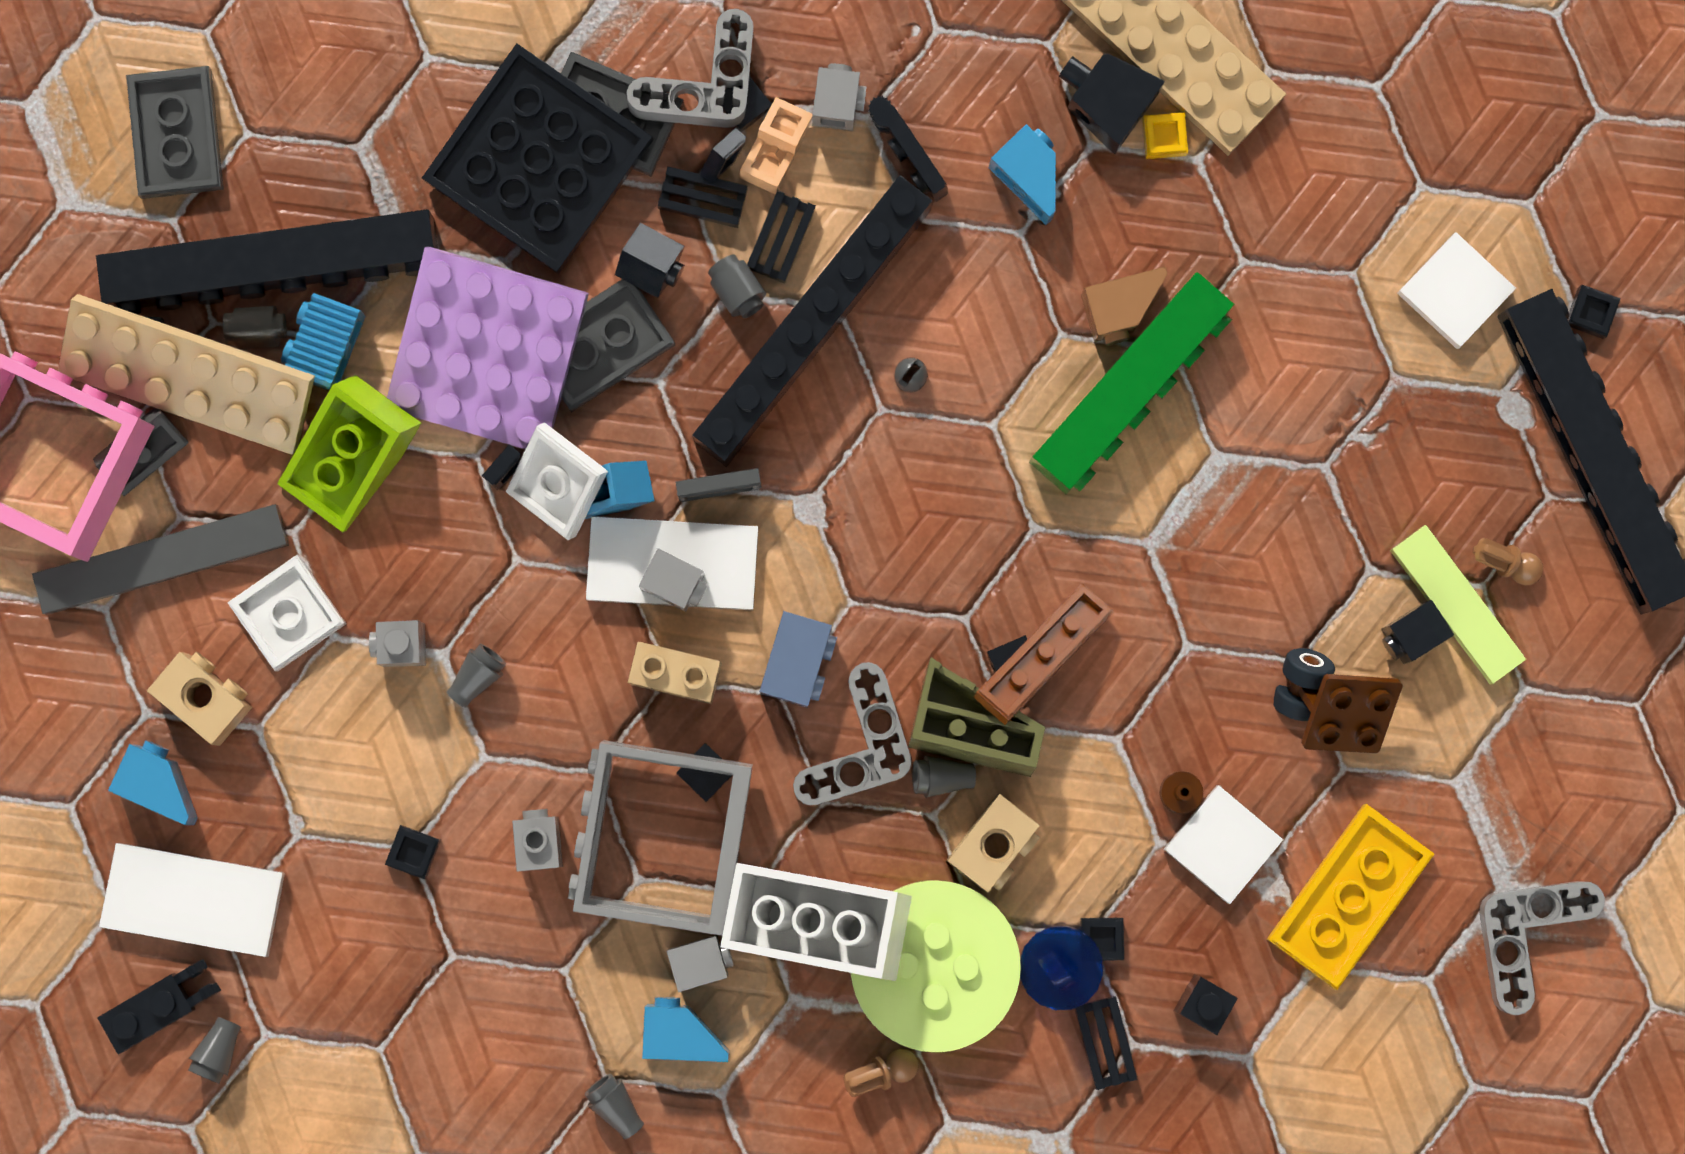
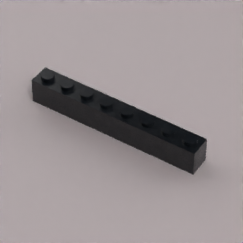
M899 175L692 434L693 440L697 445L725 467L729 465L930 213L933 200Z
M429 209L100 254L96 255L101 302L134 314H140L141 308L157 306L158 310H175L183 307L182 302L198 300L199 304L211 305L224 302V296L240 294L242 299H255L265 296L266 290L281 289L282 293H298L307 290L306 285L323 283V287L327 288L341 287L348 284V279L364 277V281L377 282L389 279V273L405 271L407 276H418L424 248L429 246L438 249L434 217Z
M1550 289L1506 309L1497 316L1640 615L1653 612L1685 597V559H1682L1676 546L1678 543L1677 534L1673 526L1668 521L1664 522L1658 509L1660 505L1658 494L1651 484H1646L1639 470L1642 467L1640 457L1632 446L1627 445L1621 432L1624 429L1623 422L1617 411L1613 408L1610 409L1603 395L1605 393L1604 382L1596 371L1592 372L1585 358L1587 356V348L1579 334H1574L1567 320L1569 319V311L1564 300L1560 296L1556 297L1553 289Z

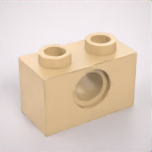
M638 641L628 683L633 686L712 704L722 663L718 660Z
M179 652L148 688L147 692L211 745L220 746L253 708L244 700L248 693L229 678L225 683L212 674L216 667L200 653L195 652L191 656L190 654ZM207 684L212 691V698L206 706L200 708L194 701V693L199 686Z
M997 794L946 861L985 892H989L992 887L999 891L1014 872L1009 867L1018 853L1025 857L1040 837L1035 834V831L1040 825L1001 794ZM994 833L1001 834L1007 841V850L999 858L990 857L984 848L985 840Z

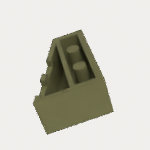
M930 657L908 748L1031 777L1037 768L1045 727L1020 711L1004 725L973 698L979 690L976 684L966 678H961Z

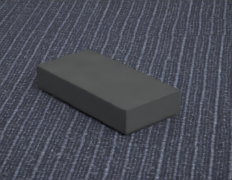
M758 468L675 482L677 495L681 502L755 491L761 488Z

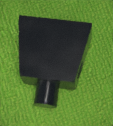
M1106 53L1102 55L1093 69L1072 56L1059 75L1061 79L1077 89L1068 106L1070 112L1114 154L1117 153L1143 117L1165 83L1162 79Z

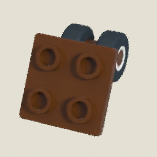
M1305 648L1289 651L1282 670L1285 677L1291 683L1289 687L1282 685L1276 687L1273 705L1279 713L1288 718L1308 721L1301 741L1304 748L1308 750L1378 753L1403 688L1400 680L1395 678L1335 675L1334 663L1324 654Z

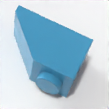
M1026 124L991 157L988 168L1047 225L1055 213L1056 153L1052 150L1054 147L1053 142L1040 129L1033 131Z
M647 461L616 462L602 465L608 473L585 519H589L591 516L598 517L623 512L654 502Z
M145 740L143 746L129 744L108 791L183 825H195L198 819L178 762L166 757L169 750Z
M655 997V1004H647L645 1006L642 1059L728 1062L729 1049L690 1006L680 1005V998Z

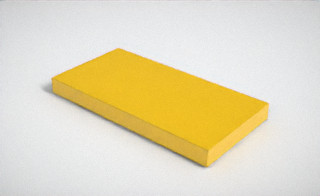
M1363 804L1270 933L1267 940L1334 990H1338L1432 859L1434 853L1368 804Z

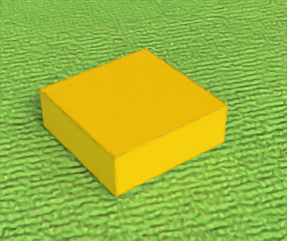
M1185 112L1143 116L1146 159L1187 156L1188 143Z

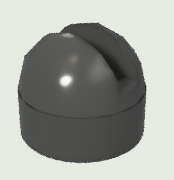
M906 358L900 361L894 373L897 386L905 392L920 390L925 385L928 377L925 364L916 358ZM913 364L917 365L920 369L913 375L909 383L902 380Z

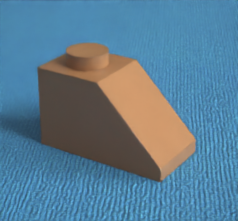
M1166 267L1084 288L1081 298L1094 342L1105 340L1106 345H1114L1130 339L1129 333L1135 331L1166 278Z

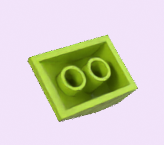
M357 375L337 382L330 388L277 484L341 532H345L402 458L421 422Z

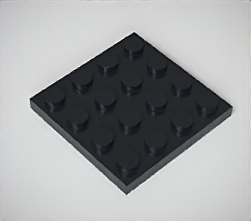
M516 43L422 176V179L559 274L652 143L653 137Z

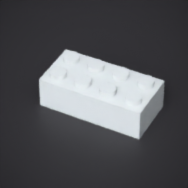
M736 863L720 947L896 981L912 896Z

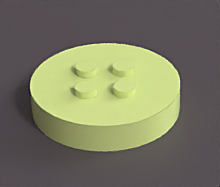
M926 880L904 885L894 890L893 892L912 896L897 979L892 981L850 973L854 992L860 1007L881 1033L898 1044L911 1049L925 1052H947L967 1047L979 1041L995 1029L1003 1020L1018 990L1021 971L1020 953L1010 924L990 900L975 890L957 883Z

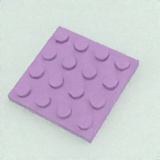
M429 246L425 247L387 398L413 417L526 449L536 426L546 423L552 429L554 427L589 293Z

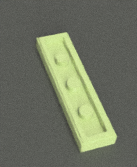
M1426 525L1390 550L1425 599L1434 602L1454 633L1455 639L1489 684H1494L1526 660Z

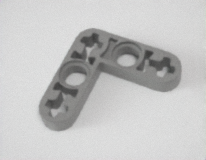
M729 9L718 18L711 83L640 77L632 81L627 89V108L630 113L636 118L652 121L724 128L740 124L745 117L753 39V21L751 17L743 10ZM731 23L739 24L740 32L738 34L737 48L729 47L730 30L728 29L731 28ZM729 59L736 60L742 65L743 71L735 77L725 76L719 68L722 62ZM725 88H733L732 104L735 107L732 108L731 114L723 113V107L721 106L724 103ZM642 91L650 92L652 99L649 100L647 106L640 105L639 97H641ZM663 92H669L668 109L663 108ZM681 94H692L698 100V106L691 111H682L675 105V99Z
M867 662L855 666L848 680L850 693L868 749L812 766L799 772L795 777L793 788L797 799L803 804L810 806L819 805L896 781L904 777L911 766L909 749L883 670L876 664ZM868 670L870 676H878L879 682L873 686L876 698L884 694L887 703H874L866 709H862L860 701H868L869 699L865 688L857 689L855 681L861 678V671ZM875 710H884L891 716V728L883 734L874 733L868 727V716ZM897 734L899 743L890 744L895 755H902L904 758V762L898 765V773L892 774L889 768L882 769L880 761L886 758V753L883 746L875 750L873 740H886ZM848 762L858 763L864 770V779L857 786H847L840 778V770ZM833 767L834 781L840 792L831 794L830 785L819 789V797L816 799H811L809 793H801L800 786L805 784V776L813 774L815 780H822L828 778L824 769Z
M1575 881L1501 891L1489 894L1482 900L1479 915L1491 993L1494 1004L1499 1010L1511 1015H1521L1530 1010L1535 1001L1525 928L1588 920L1597 917L1604 908L1605 897L1603 891L1596 884ZM1582 888L1584 894L1592 895L1593 903L1586 904L1585 912L1582 906H1563L1562 898L1579 897L1581 894L1580 889ZM1560 890H1563L1562 898L1559 894ZM1541 893L1547 895L1553 904L1551 913L1544 918L1537 917L1531 909L1533 898ZM1497 900H1501L1502 905L1510 907V914L1504 915L1503 918L1505 929L1514 928L1515 935L1500 934L1493 937V930H1502L1500 919L1491 916V909L1497 908ZM1563 907L1567 913L1565 916H1562ZM1505 941L1512 942L1518 951L1516 961L1508 966L1502 965L1496 957L1498 946ZM1500 971L1506 973L1521 971V977L1512 976L1514 988L1523 991V998L1517 999L1516 1007H1513L1512 1002L1504 1000V993L1510 992L1511 988L1509 978L1500 979Z

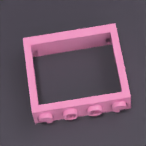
M14 351L11 358L0 354V405L15 375L122 424L68 534L0 502L1 523L72 557L88 562L154 429V425L140 419L143 411L126 402L120 401L118 407L106 403L108 394L87 384L84 385L82 391L71 387L70 384L73 378L57 370L49 368L47 374L35 370L38 362Z

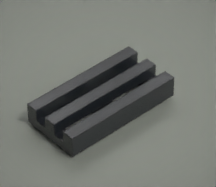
M667 166L666 177L657 206L661 210L738 228L748 186L722 179H716L710 183L700 174ZM674 180L714 189L737 195V199L714 195L674 185L673 183ZM670 194L734 209L733 215L670 201Z
M777 190L747 263L750 270L785 284L815 212L816 205L801 202V199L791 198ZM785 205L788 209L765 265L759 264L758 262L781 206ZM796 211H800L804 214L779 272L774 270L773 267Z
M1116 996L1074 1006L1095 1089L1100 1090L1107 1086H1115L1123 1082L1138 1080ZM1109 1007L1125 1072L1120 1074L1118 1073L1102 1008ZM1090 1011L1094 1013L1110 1075L1104 1078L1101 1075L1086 1017V1012Z

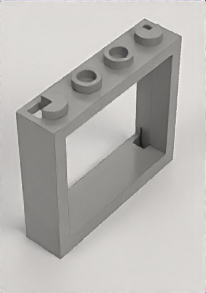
M603 740L600 743L599 750L592 749L588 764V774L595 775L592 791L585 790L581 808V815L588 816L586 832H578L574 857L581 858L579 875L572 874L569 882L568 899L574 900L573 912L722 936L736 863L738 861L753 764ZM614 756L733 776L711 915L591 895Z

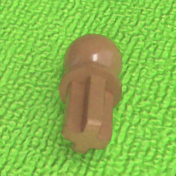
M1482 538L1473 548L1476 561L1496 569L1497 574L1502 577L1511 576L1518 584L1532 585L1542 577L1543 563L1541 559L1533 553H1521L1517 546L1508 545L1506 547L1488 538Z
M907 1049L892 1051L886 1058L885 1063L877 1056L872 1059L871 1064L847 1072L843 1077L845 1088L852 1097H856L877 1088L882 1090L890 1089L891 1079L899 1083L908 1082L918 1072L919 1063L917 1057Z

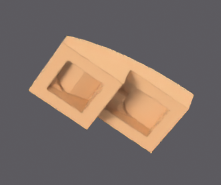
M776 97L759 128L757 139L740 169L739 178L776 195L802 143L813 114Z

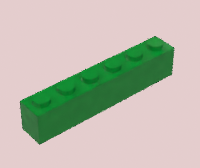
M1196 272L1032 456L1029 463L1066 495L1073 487L1080 492L1096 474L1091 469V466L1099 457L1102 456L1108 461L1124 443L1118 438L1122 431L1128 425L1135 430L1151 411L1145 406L1156 394L1159 398L1163 399L1178 382L1172 376L1182 364L1190 368L1203 354L1205 349L1200 344L1208 334L1211 333L1217 338L1233 320L1227 313L1235 304L1200 273Z

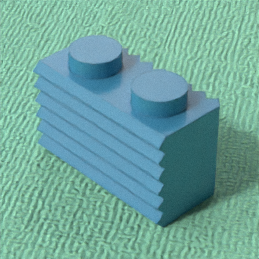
M313 293L311 301H304L298 311L296 324L300 325L299 331L296 334L295 341L289 339L286 343L281 363L315 375L313 385L330 390L333 384L340 382L366 316L359 309Z

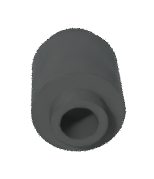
M732 254L721 259L709 269L708 274L712 279L710 285L732 317L741 315L744 319L748 318L764 306L762 300L766 296V292L744 260L739 261L737 256Z

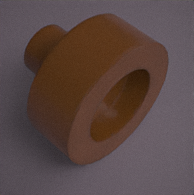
M1184 771L1174 772L1168 775L1161 783L1159 790L1160 799L1163 805L1171 812L1179 814L1189 813L1200 805L1203 799V787L1195 775ZM1181 789H1184L1186 792L1184 796L1181 795Z

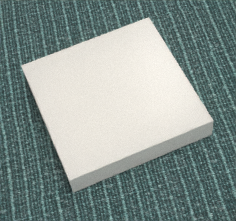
M1455 232L1397 294L1456 349H1459L1508 298L1516 287Z
M543 423L536 426L506 493L565 539L570 540L577 536L608 471L549 425Z
M299 555L294 556L228 602L233 612L276 672L346 625L344 619Z
M1216 785L1163 850L1227 904H1231L1283 839L1222 787Z

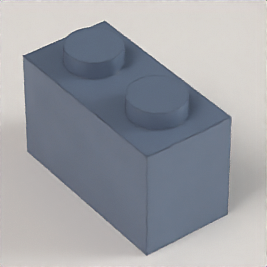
M783 611L759 691L760 694L808 708L811 699L819 701L826 678L818 675L822 659L831 661L837 637L830 635L832 625Z

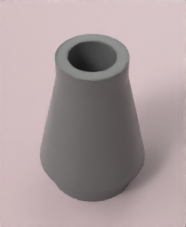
M479 644L475 650L470 649L453 684L447 690L448 696L466 708L474 698L503 676L501 671L506 666V662L484 644Z
M924 756L923 760H915L913 763V790L915 794H924L925 798L962 789H974L976 784L975 765L973 763L965 764Z
M217 1017L213 1027L189 1057L192 1062L188 1071L220 1084L223 1075L228 1076L241 1026Z
M608 1074L586 1091L585 1096L589 1100L588 1107L619 1132L624 1140L633 1136L643 1127L644 1122L639 1117L622 1079L616 1080L612 1074Z

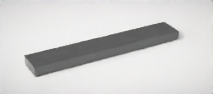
M274 504L92 556L88 562L78 560L36 572L32 576L42 614L48 615L289 546L279 507Z

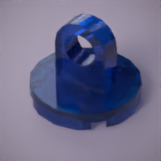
M1050 926L1037 932L1024 946L1020 958V979L1027 994L1039 1005L1053 1010H1072L1087 1003L1098 991L1104 974L1103 956L1097 943L1083 930L1070 926Z

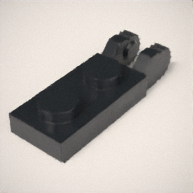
M883 96L873 98L870 101V105H868V112L872 122L875 123L879 132L891 134L893 138L887 141L900 162L907 159L915 170L910 177L917 189L925 195L930 192L936 202L948 194L946 182L894 105H891V101H888V98Z
M204 959L177 974H170L97 1017L117 1054L127 1051L195 1011V1006L221 991L217 982L202 987L191 997H188L182 983L196 978L208 968Z

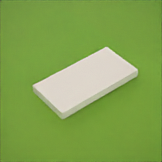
M591 516L586 600L673 606L641 590L639 587L653 556L659 548L704 571L705 575L702 581L708 585L697 607L753 611L758 526Z
M116 843L99 927L268 957L285 873Z

